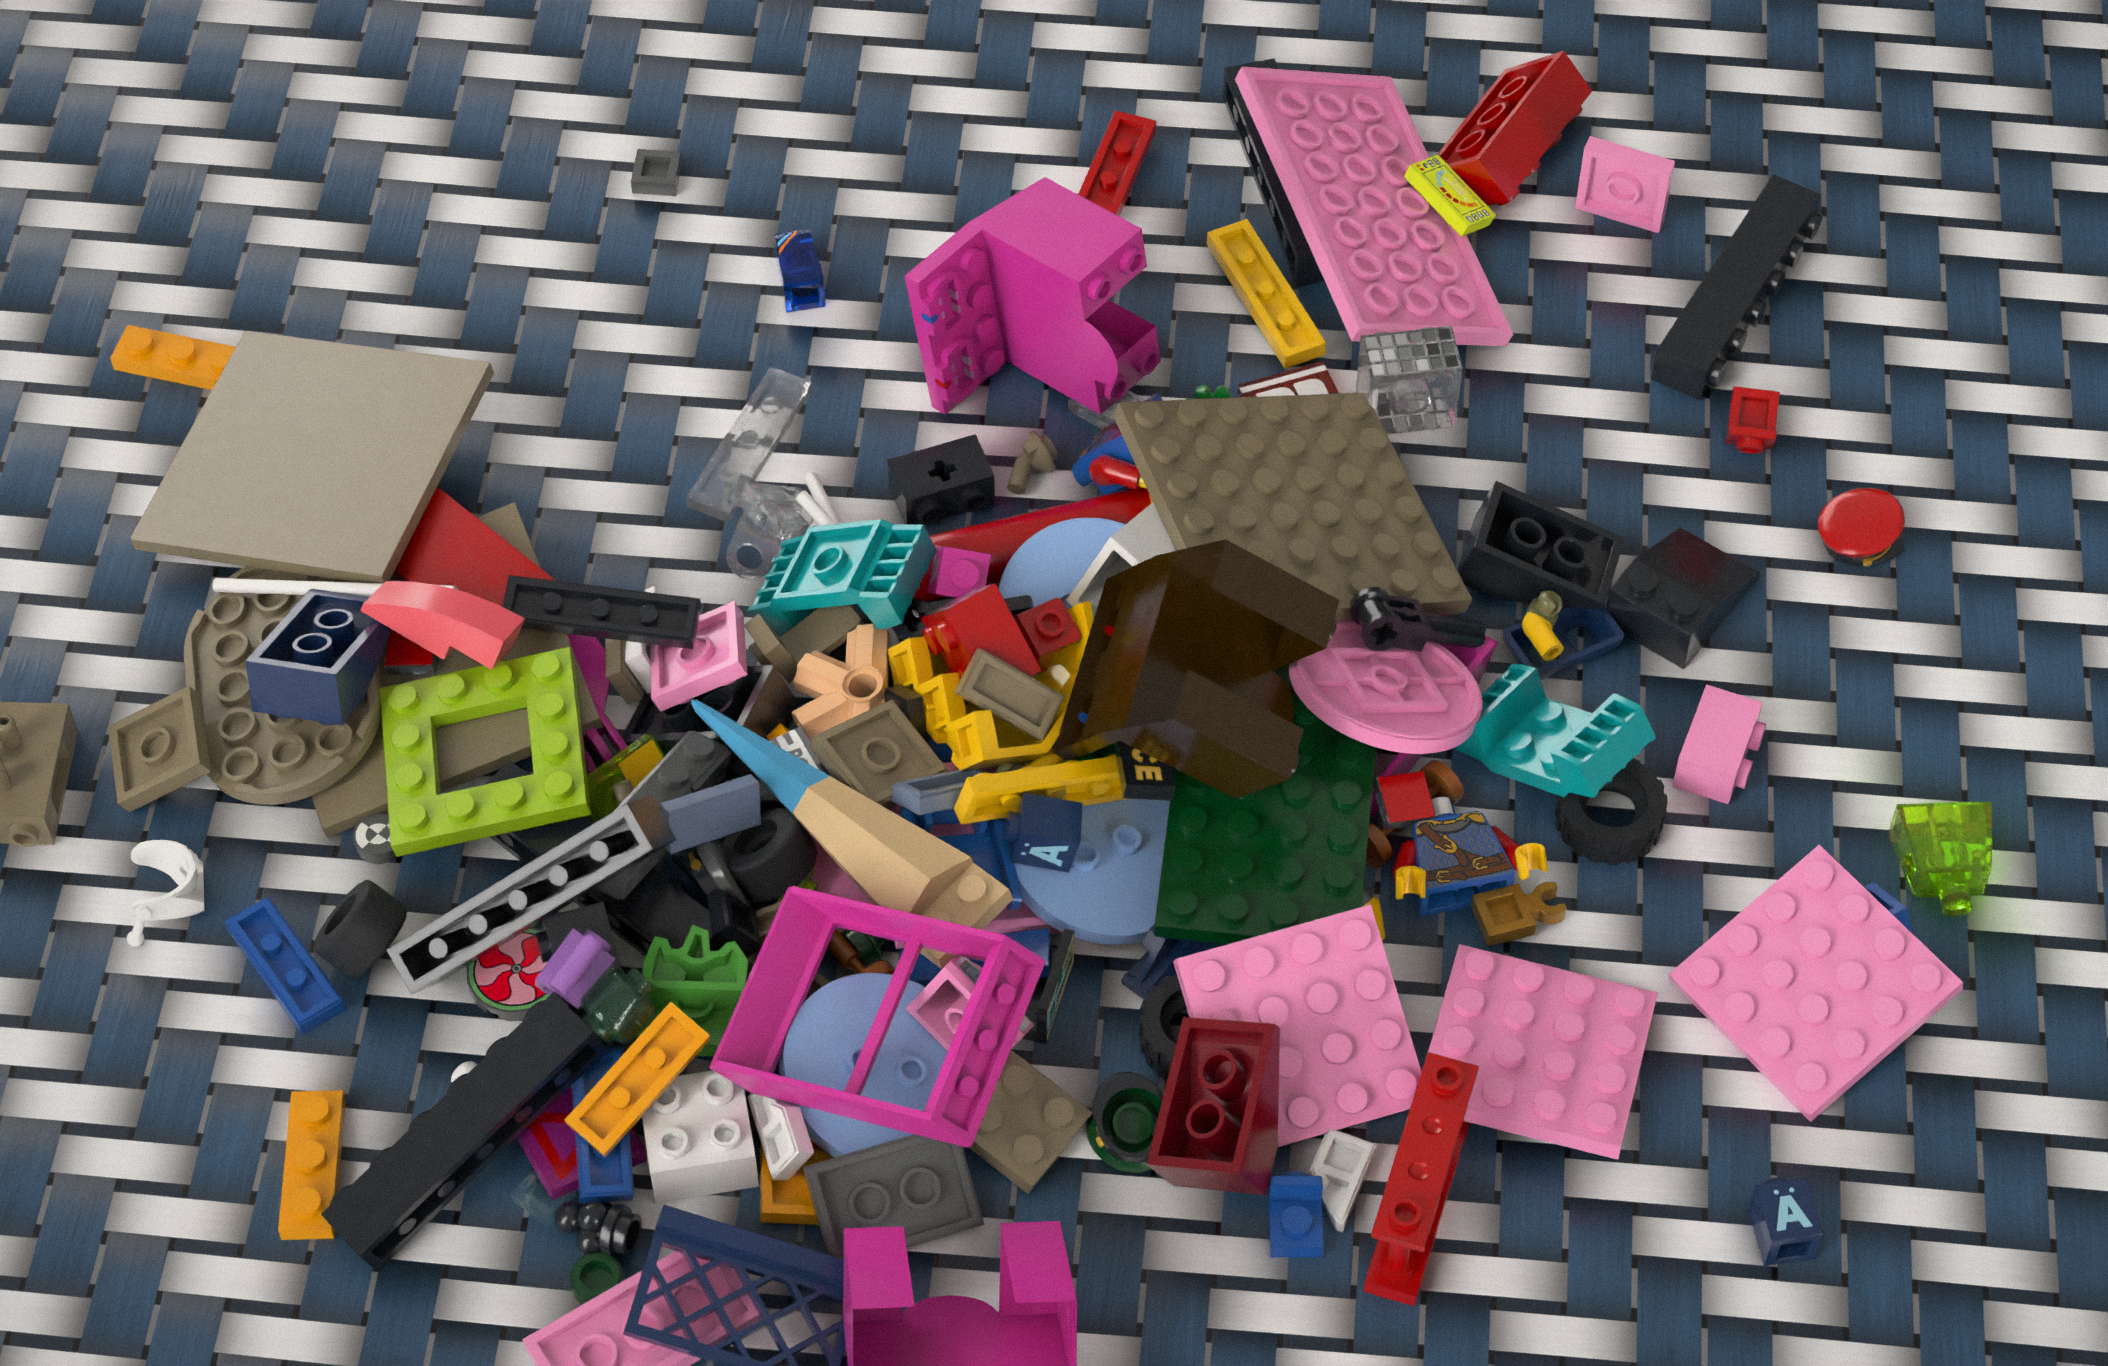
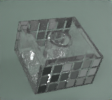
M1452 326L1425 327L1417 330L1361 335L1355 393L1364 392L1370 408H1374L1387 434L1455 427L1463 368Z

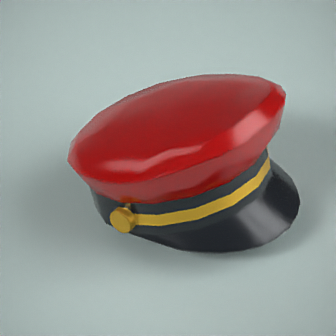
M1877 488L1849 490L1835 496L1823 507L1818 517V532L1829 555L1841 563L1852 566H1870L1872 564L1884 563L1897 557L1904 547V535L1902 533L1905 524L1904 509L1899 500L1887 491Z

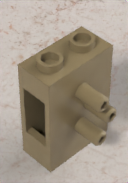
M0 702V843L15 844L21 847H32L36 844H55L78 735V729L69 704Z

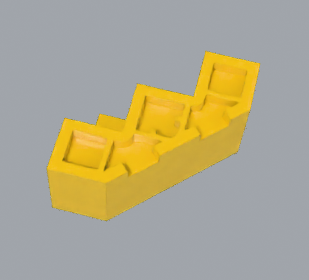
M1091 601L1081 602L1067 609L1081 634L1079 641L1055 652L1048 670L1032 677L1065 696L1043 740H1036L992 715L991 710H983L973 703L966 704L962 697L954 693L960 681L959 673L945 674L948 672L944 661L940 654L934 655L930 651L924 636L908 638L887 649L894 686L901 684L922 696L926 732L937 744L946 743L953 751L951 761L960 771L996 767L1008 762H1028L1049 752L1061 734L1060 728L1094 620Z

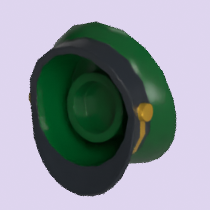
M1120 1072L1105 1079L1096 1091L1093 1109L1091 1110L1093 1113L1087 1121V1137L1094 1152L1107 1165L1119 1171L1141 1173L1152 1170L1147 1165V1160L1164 1096L1152 1081L1137 1073Z

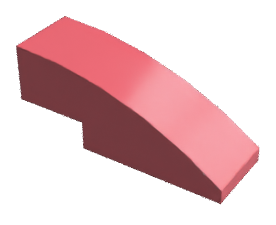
M385 581L363 603L360 610L442 659H445L456 649L491 670L513 648L525 618L496 603L470 593L440 585L412 581Z

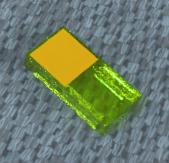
M644 734L587 776L591 815L585 817L592 823H596L611 814L619 806L612 789L614 784L630 779L633 789H635L665 757L652 735Z

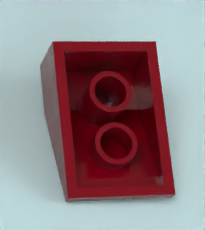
M1183 1017L1147 1160V1165L1173 1186L1259 1195L1267 1194L1278 1147L1280 1028L1276 1024Z

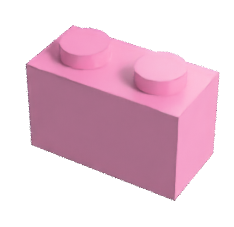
M1706 684L1678 758L1672 787L1729 805L1735 787L1744 789L1753 764V761L1746 759L1748 750L1751 749L1758 752L1767 724L1758 721L1763 702Z

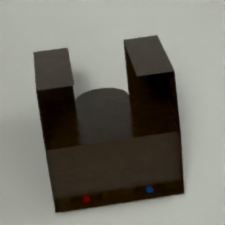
M1226 539L1156 555L1107 578L1053 753L1069 761L1122 741L1234 799L1289 780L1299 764L1298 748L1304 729L1293 724L1294 705L1291 693L1285 682L1272 670L1327 648V644L1333 637L1337 627L1335 615L1340 600Z

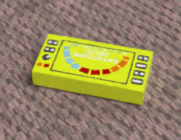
M1439 155L1410 165L1404 174L1405 179L1461 237L1489 226L1496 216Z

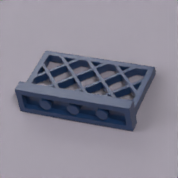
M663 1205L657 1219L623 1335L725 1366H775L785 1360L787 1366H798L793 1355L818 1343L828 1361L827 1366H840L846 1346L843 1313L840 1322L822 1331L808 1304L823 1296L843 1302L844 1260ZM661 1247L683 1253L692 1271L667 1284L656 1265ZM696 1257L710 1262L700 1266ZM720 1265L733 1268L744 1287L718 1299L705 1273ZM747 1273L761 1278L752 1282ZM653 1276L659 1288L647 1294ZM697 1278L710 1304L685 1317L671 1291ZM771 1281H776L786 1285L795 1303L770 1315L756 1289ZM799 1289L812 1292V1294L803 1298ZM748 1294L762 1320L737 1333L723 1306ZM661 1296H664L677 1322L662 1330L638 1324L643 1306ZM800 1310L814 1336L788 1348L774 1322ZM715 1311L729 1338L713 1346L699 1343L689 1324ZM766 1327L780 1354L762 1362L749 1356L741 1340ZM682 1329L686 1338L673 1335L672 1333ZM837 1332L833 1348H831L826 1337ZM733 1345L738 1354L723 1349Z

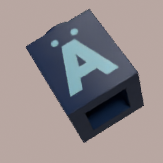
M1023 793L1017 812H1008L1004 827V841L1011 842L1010 862L1069 873L1081 842L1083 803Z
M1785 1177L1769 1179L1761 1185H1755L1748 1211L1763 1265L1769 1266L1816 1259L1824 1234L1808 1179L1789 1180Z

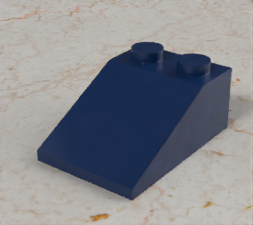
M310 589L245 661L252 711L273 714L278 718L292 717L318 721L323 725H343L364 700L392 630L360 611L363 603L369 597Z

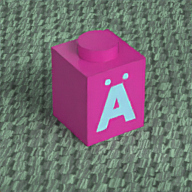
M935 545L937 552L933 557L927 593L957 598L970 590L986 586L991 554Z

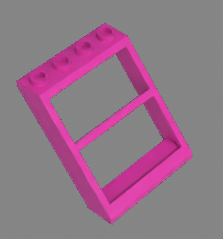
M791 886L787 888L709 1068L753 1094L962 1147H971L1046 960L1003 934ZM836 927L906 943L845 1091L773 1074L782 1054L787 1033L804 1003ZM922 947L984 961L924 1111L861 1096Z

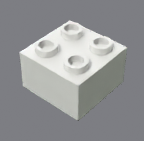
M714 1070L678 1076L642 1116L655 1204L759 1187L745 1089Z

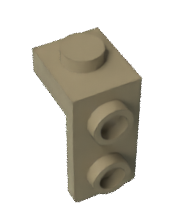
M851 605L818 608L781 637L774 632L760 614L744 624V627L755 641L748 648L761 665H774L790 684L796 675L797 664L805 653H812L816 650L828 655L847 641L848 632L856 629L857 625H864V622Z

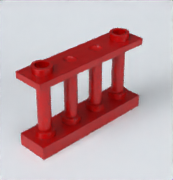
M1427 1053L1371 1232V1238L1378 1239L1365 1279L1363 1292L1415 1306L1470 1122L1463 1120L1479 1066L1438 1054Z

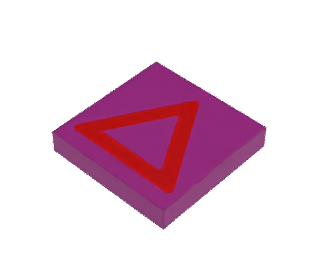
M569 1087L517 1137L519 1144L551 1200L579 1190L575 1131L565 1123V1119L573 1111L572 1087ZM632 1127L629 1130L632 1167L647 1161V1150Z

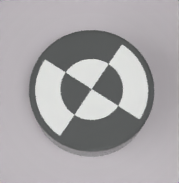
M371 814L363 818L356 825L353 839L356 851L363 860L373 864H383L397 858L391 847L389 814Z

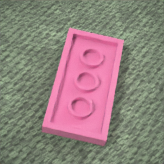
M677 1251L656 1263L667 1284L692 1271L683 1253ZM696 1257L700 1266L710 1262ZM720 1265L705 1273L718 1299L744 1287L733 1268ZM642 1271L522 1339L524 1349L535 1366H690L701 1358L623 1335ZM653 1276L647 1294L659 1288ZM697 1278L671 1291L685 1317L710 1304ZM748 1294L723 1306L737 1333L762 1320ZM661 1296L643 1306L638 1324L662 1330L677 1322L664 1296ZM715 1311L689 1324L699 1343L713 1346L729 1338ZM682 1329L672 1333L673 1335L686 1338Z

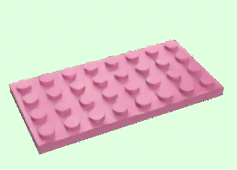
M1241 67L1235 81L1351 341L1364 342V337L1376 336L1377 342H1380L1378 335L1391 334L1392 341L1395 343L1393 334L1406 333L1408 343H1410L1408 332L1421 331L1423 343L1420 344H1441L1442 342L1454 341V345L1506 346L1513 336V332L1467 235L1461 237L1404 177L1410 165L1428 159L1429 155L1392 78L1386 76ZM1450 328L1453 340L1440 341L1438 329ZM1435 329L1438 341L1425 342L1423 331Z

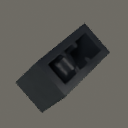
M976 434L888 459L889 489L905 525H932L942 519L966 512H976L984 507L995 504L994 473Z

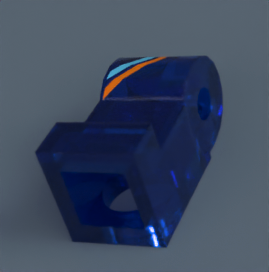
M810 228L774 234L777 264L786 313L826 307L824 276L817 252L814 250ZM812 285L815 288V291L807 297L794 296L791 288Z

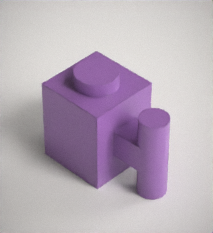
M573 928L536 977L535 986L549 996L555 992L577 1015L613 967L615 958L608 954L612 946L591 930L587 929L582 935Z

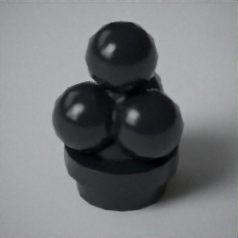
M591 1200L581 1205L575 1201H568L560 1205L555 1212V1222L561 1231L568 1234L578 1232L576 1235V1245L580 1252L585 1255L601 1252L613 1257H617L619 1254L628 1256L635 1250L641 1235V1216L632 1213L631 1208L623 1204L613 1205L610 1202Z

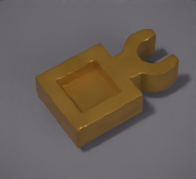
M1543 882L1535 887L1533 893L1524 895L1520 883L1472 895L1470 906L1487 947L1535 935L1536 921L1549 925L1563 921L1567 909L1565 903L1549 906L1543 902L1556 898V882Z

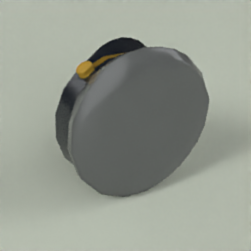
M722 837L698 845L694 851L684 857L672 855V859L677 866L708 898L721 889L751 907L752 902L749 901L727 867L722 849L724 841Z

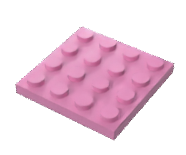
M1820 845L1669 973L1670 981L1810 1122L1963 990V982Z
M1371 905L1191 954L1173 961L1190 1018L1276 1024L1280 1028L1278 1147L1328 1133L1329 1129L1340 1130L1410 1110L1420 1079L1421 1068Z
M1459 944L1428 1052L1479 1066L1463 1121L1618 1160L1658 992Z

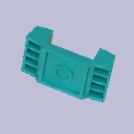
M883 519L808 527L805 535L783 540L782 548L778 556L774 558V564L769 573L765 575V581L761 589L757 591V597L753 605L749 606L747 612L753 618L760 614L780 637L813 613L815 608L854 604L860 606L877 629L894 627L902 624L904 615L912 604L915 592L919 589L920 582L924 574L927 573L928 566L932 557L935 556L937 549L924 525L892 524Z
M1512 664L1500 678H1497L1486 691L1481 693L1483 705L1477 725L1472 735L1465 742L1456 746L1455 749L1481 761L1491 772L1558 796L1565 797L1568 793L1594 798L1599 794L1598 791L1607 782L1610 783L1613 780L1612 778L1621 769H1624L1626 764L1635 755L1638 756L1641 753L1640 751L1649 742H1652L1656 736L1641 705L1613 693L1593 713L1546 698L1537 669L1527 665Z

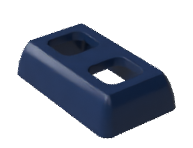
M1605 606L1602 610L1562 607L1558 612V619L1552 631L1562 643L1564 649L1556 657V661L1536 668L1540 680L1612 651L1619 646L1624 638V632ZM1522 621L1504 628L1503 640L1518 664L1534 667L1524 653L1525 649L1534 645L1524 633ZM1579 626H1586L1599 643L1578 651L1570 643L1565 633Z

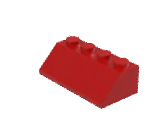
M1565 51L1505 69L1437 155L1452 168L1487 206L1496 203L1498 206L1505 205L1519 194L1520 189L1518 187L1523 180L1541 165L1540 158L1543 154L1562 138L1560 132L1567 123L1580 115L1583 110L1581 105L1591 94L1592 89Z

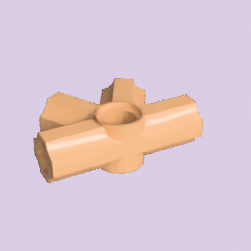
M874 624L857 625L856 629L848 632L846 663L814 650L812 653H805L797 664V671L793 680L795 689L815 699L792 711L791 714L797 727L802 726L810 742L813 736L885 703L884 692H886L885 688H888L889 657L887 649L890 648V635L888 630L877 629Z

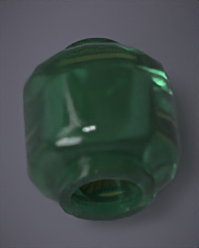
M609 967L581 997L580 1004L584 1012L580 1019L608 1045H611L615 1040L623 1044L630 1043L657 1014V1004L650 996L656 987L635 967L627 974L617 967Z

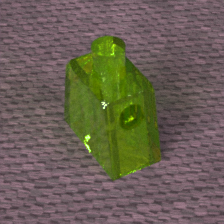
M1991 801L1897 804L1888 832L1911 894L1918 898L1939 897L1942 913L1949 917H1958L1969 913L1972 910L1971 896H1978L1984 893L1992 868Z

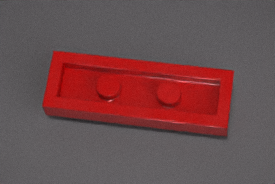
M1115 110L1078 195L1120 217L1156 134V120Z

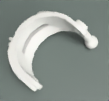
M150 840L141 842L132 849V862L161 870L170 875L179 885L168 894L138 900L132 904L131 914L136 919L133 930L127 935V942L130 946L138 947L144 942L142 932L146 920L177 919L193 916L205 911L203 862L198 859L197 854L181 843L170 840Z

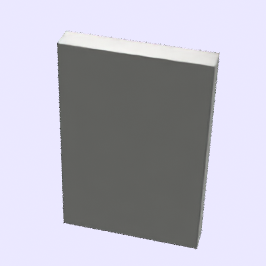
M912 1134L802 1166L826 1254L844 1260V1228L903 1226L907 1248L984 1225L962 1146Z

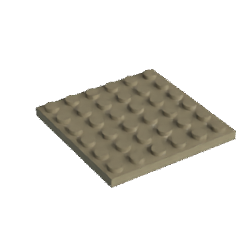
M1365 392L1118 403L1113 417L1176 551L1226 539L1339 599L1335 615L1336 621L1353 620L1350 615V601L1359 591L1369 587H1380L1385 589L1389 595L1417 599L1426 613L1449 614L1467 611L1472 598Z

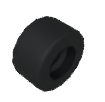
M769 808L760 811V825L730 834L722 843L727 867L750 902H767L785 895L788 887H797L804 881L815 866L818 855L816 845L801 823L786 808Z
M364 880L357 884L329 915L315 939L313 950L346 976L356 979L366 973L392 944L405 922L407 907L374 882Z

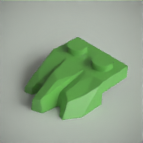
M692 925L683 946L679 949L671 948L668 939L655 936L644 958L641 1006L645 1007L647 1012L641 1008L640 1014L646 1017L642 1022L640 1015L639 1027L645 1022L647 1023L638 1031V1037L662 1010L672 1002L711 1037V1040L696 1056H714L747 982L748 959L736 941L727 942L719 951H710L708 930Z

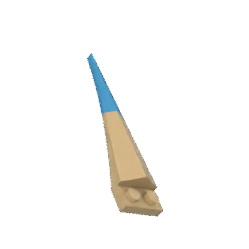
M691 699L694 711L792 813L873 905L983 930L1013 900L1009 888L976 865L967 854L702 702ZM922 947L920 952L940 969H943L957 956Z

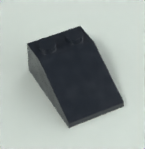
M1495 481L1475 515L1457 571L1466 586L1498 600L1531 603L1533 599L1538 598L1542 591L1550 590L1561 597L1564 607L1602 610L1607 600L1625 538Z
M1679 527L1632 561L1610 587L1606 609L1626 637L1678 667L1685 669L1759 579L1760 572Z
M774 665L747 666L746 676L737 679L730 685L720 686L692 699L702 702L768 740L766 736L780 723L788 729L793 719L791 712L800 705ZM645 691L643 699L640 701L622 735V738L633 752L650 740H653L664 758L688 731L694 730L728 747L731 751L729 766L725 771L727 773L726 778H740L750 774L753 777H757L694 711L691 701L685 704H678L660 712L651 699V692L647 694Z

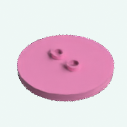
M1354 620L1337 621L1335 633L1328 642L1326 649L1289 664L1291 684L1298 697L1312 713L1342 734L1384 750L1409 754H1428L1452 749L1465 742L1472 735L1481 715L1483 700L1480 688L1467 667L1450 651L1440 644L1426 641L1421 652L1393 647L1384 651H1375L1369 649L1364 644L1361 636L1362 627Z

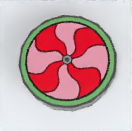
M531 927L466 966L469 992L477 1006L487 1013L488 1010L490 1013L497 1014L499 1019L521 1021L524 1020L525 1014L534 1004L549 997V995L535 986L536 977L547 964V962H542L535 933L541 932V929Z

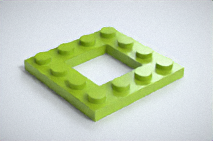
M570 647L502 661L492 670L483 665L380 688L390 841L396 857L591 815L575 659ZM527 708L534 774L441 794L436 727Z

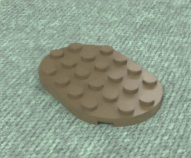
M248 566L228 577L235 579L348 582ZM219 592L204 611L199 609L196 611L188 627L184 644L186 687H192L201 695L211 772L206 775L221 791L244 802L260 805L285 804L328 790L362 759L379 728L382 717L379 663L364 700L343 725H323L318 721L292 717L278 718L273 714L252 711L245 661L304 595Z

